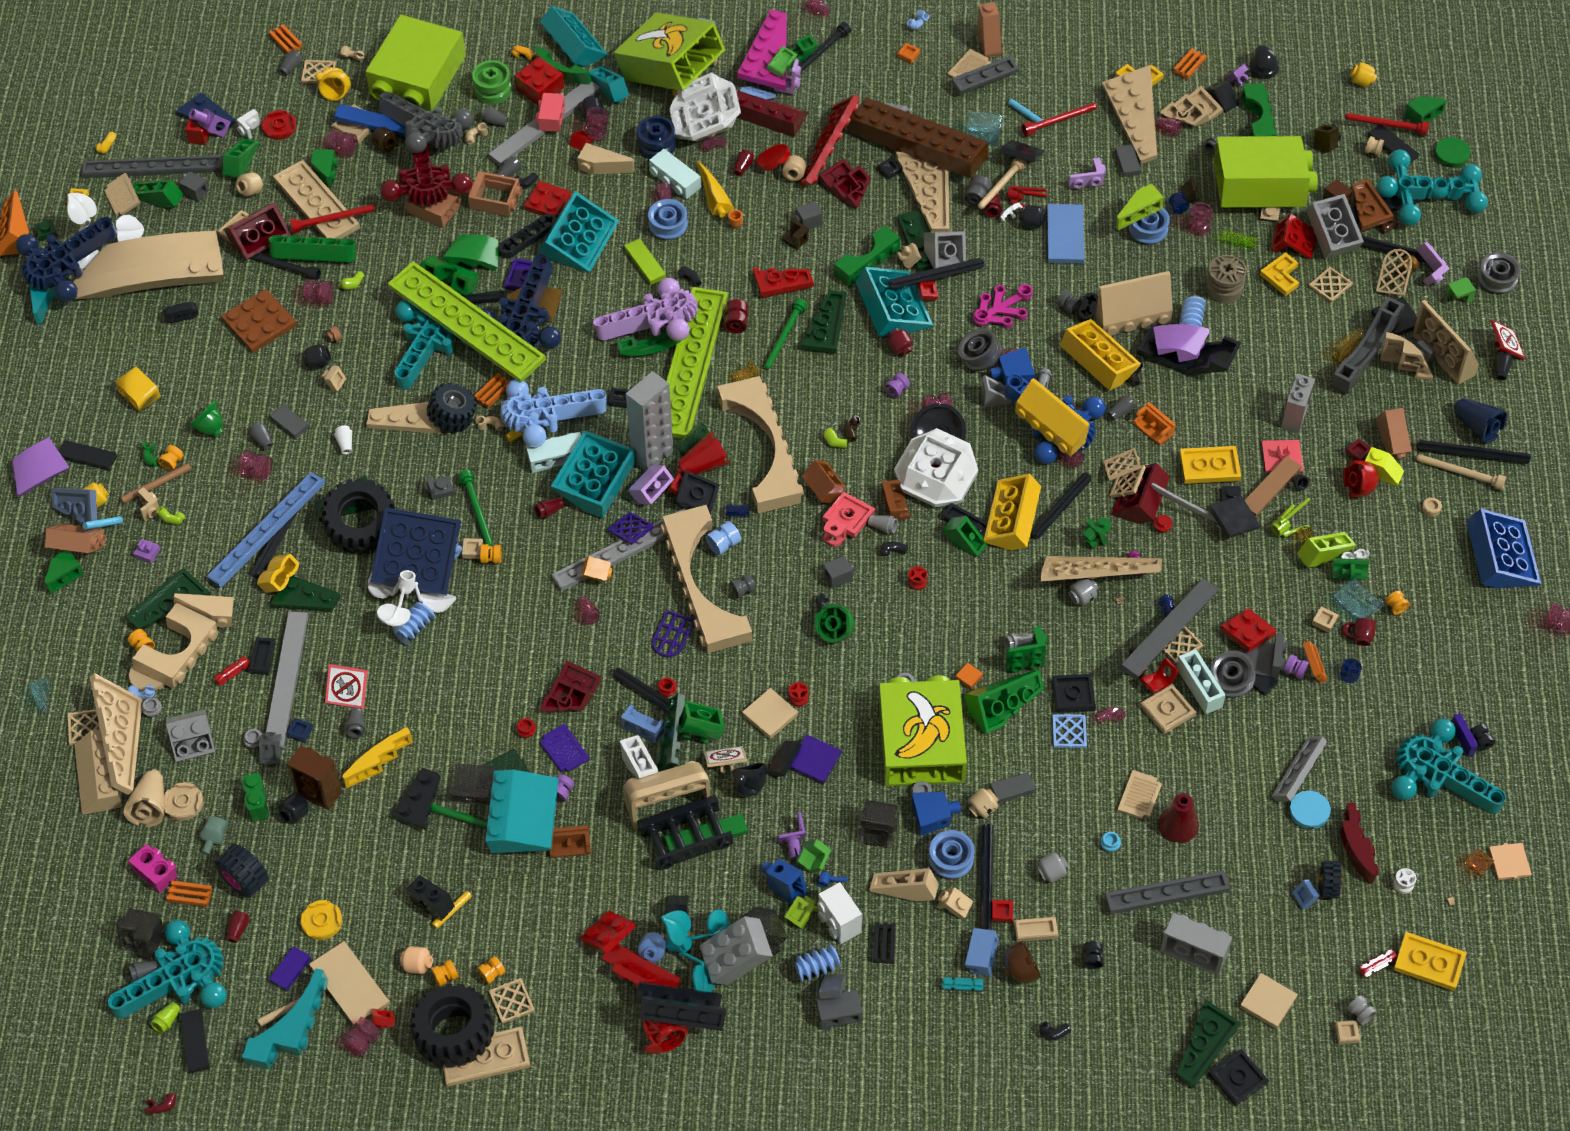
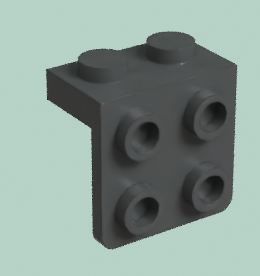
M1277 633L1274 643L1265 642L1249 653L1241 648V652L1252 660L1256 675L1278 679L1280 670H1284L1285 659L1282 658V653L1286 654L1287 642H1284L1285 634Z

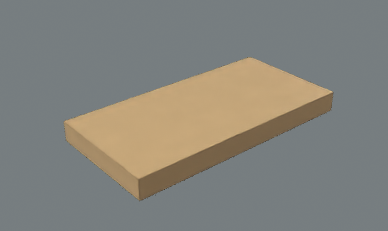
M345 941L309 964L313 972L315 968L324 970L328 978L327 991L355 1028L371 1018L372 1008L383 1010L390 1005V1001Z
M522 1026L495 1032L494 1036L491 1037L492 1042L490 1046L485 1047L486 1051L481 1056L477 1055L476 1060L473 1062H465V1065L460 1067L459 1065H454L453 1068L446 1067L443 1064L447 1087L530 1068Z

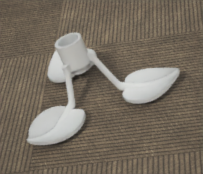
M69 193L67 194V213L72 222L83 224L79 229L80 232L88 227L91 222L90 217L96 214V204L90 197L84 194ZM131 215L120 216L115 223L118 242L141 238L143 235L144 226ZM98 250L78 261L82 271L98 255Z
M409 570L400 573L395 587L372 584L370 582L372 572L368 579V590L377 598L384 599L389 595L394 596L399 590L401 591L398 606L384 604L377 610L378 618L390 626H401L409 621L410 611L401 608L404 594L411 593L414 588L418 600L436 613L447 610L456 600V596L450 594L442 596L422 592L420 595L418 582H415L416 575Z

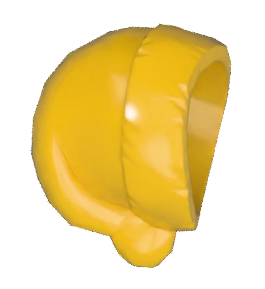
M329 67L322 73L318 72L315 75V79L319 81L320 93L328 100H340L350 90V78L339 68Z

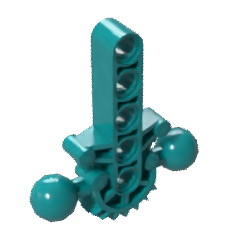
M402 300L397 304L395 310L398 319L402 322H411L414 319L418 321L413 325H404L405 337L408 340H412L413 343L395 369L398 387L408 389L413 385L434 350L444 352L445 354L453 352L452 339L455 338V335L408 301Z
M1441 718L1434 721L1430 727L1431 738L1424 737L1422 733L1418 737L1413 734L1411 738L1407 737L1399 745V749L1396 752V763L1399 764L1398 770H1404L1406 775L1398 776L1392 782L1391 790L1397 799L1402 801L1410 800L1416 795V782L1423 781L1429 797H1435L1441 787L1444 786L1491 814H1496L1501 810L1506 800L1505 793L1457 764L1463 749L1460 746H1455L1453 750L1448 748L1447 750L1442 749V743H1448L1455 736V727L1450 720Z
M179 919L170 921L165 927L164 936L170 944L177 946L176 952H165L164 949H157L155 956L161 966L159 969L110 995L108 1005L113 1015L117 1018L127 1017L172 991H175L181 1003L186 1004L190 1001V994L194 991L193 988L195 986L196 988H202L200 999L207 1008L215 1009L221 1007L227 998L226 989L220 983L212 981L215 976H221L220 970L224 969L222 963L224 957L221 954V949L217 947L214 941L210 942L207 937L202 940L198 936L196 940L189 941L191 931L189 925Z

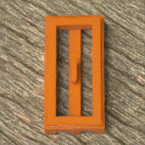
M283 24L280 25V28L276 27L274 32L272 30L269 31L270 37L286 53L302 48V43Z
M1192 48L1174 67L1173 72L1188 80L1206 60L1207 55H1200L1201 52H1195V49ZM1196 59H1199V60L1191 67V65L1193 64V62H1194Z
M497 373L474 395L476 401L486 408L491 407L506 392V387L510 380L507 381L506 377H501V374Z
M1311 641L1303 643L1314 677L1320 683L1326 682L1327 676L1317 648Z
M171 881V888H169V895H167L166 899L167 902L208 907L213 889L210 885ZM174 894L205 898V900L174 896Z

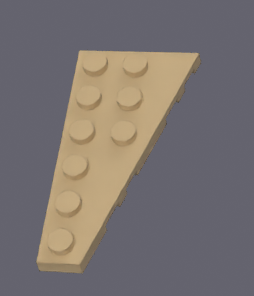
M1150 65L1102 82L1105 93L1130 143L1133 144L1140 164L1157 159Z
M896 152L897 161L902 168L930 231H949V170L914 158L904 152Z
M1046 556L1041 572V581L1078 578L1095 579L1103 576L1140 573L1156 574L1161 572L1162 558Z
M94 673L90 676V682L111 786L129 795L133 792L143 699Z

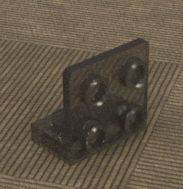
M457 763L453 786H449L448 789L450 801L490 806L493 775L496 767Z

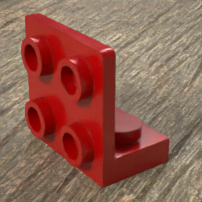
M1290 213L1277 222L1271 250L1277 253L1289 246L1310 259L1312 258L1316 242L1315 232L1312 227Z

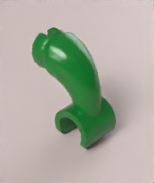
M144 441L143 460L147 465L157 467L159 465V458L151 455L156 450L154 442L148 447L147 441Z

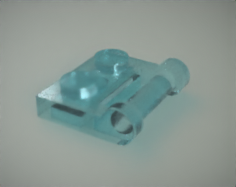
M1356 578L1333 596L1332 601L1355 620L1358 618H1369L1373 613L1379 611L1385 602L1380 598L1377 599L1362 587ZM1353 590H1355L1356 592H1358L1361 596H1363V597H1364L1367 601H1369L1372 605H1370L1368 602H1366L1363 598H1361V597H1360L1358 594H1356Z

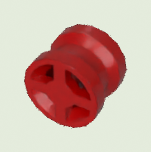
M915 566L909 570L908 585L911 589L918 591L926 587L928 576L926 569Z
M795 682L789 687V701L792 705L801 707L808 702V687L806 684Z

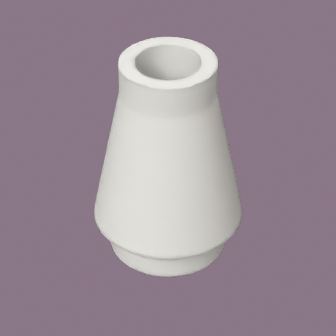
M349 426L337 427L334 437L341 449V453L343 455L352 453V430H350Z

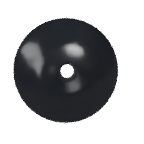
M943 403L931 404L921 409L911 425L912 439L936 428L963 441L966 438V423L963 416L954 407Z

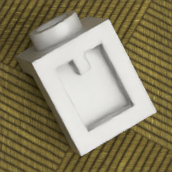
M253 109L237 119L238 132L247 139H252L250 130L260 125L258 113Z

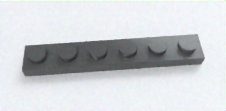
M1225 870L1107 892L1105 893V900L1111 915L1226 893L1230 891V886Z

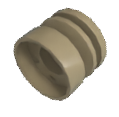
M1221 255L1211 261L1206 281V292L1212 300L1227 304L1235 302L1241 297L1247 268L1240 258L1232 255Z

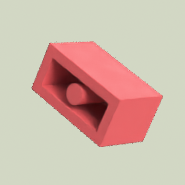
M543 93L542 100H539L538 105L540 112L536 113V123H539V130L560 132L565 109L564 94Z

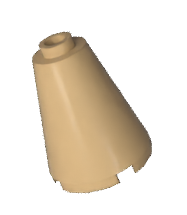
M145 772L126 801L123 813L131 823L138 826L139 823L146 824L145 827H152L162 822L164 817L163 776L159 772Z

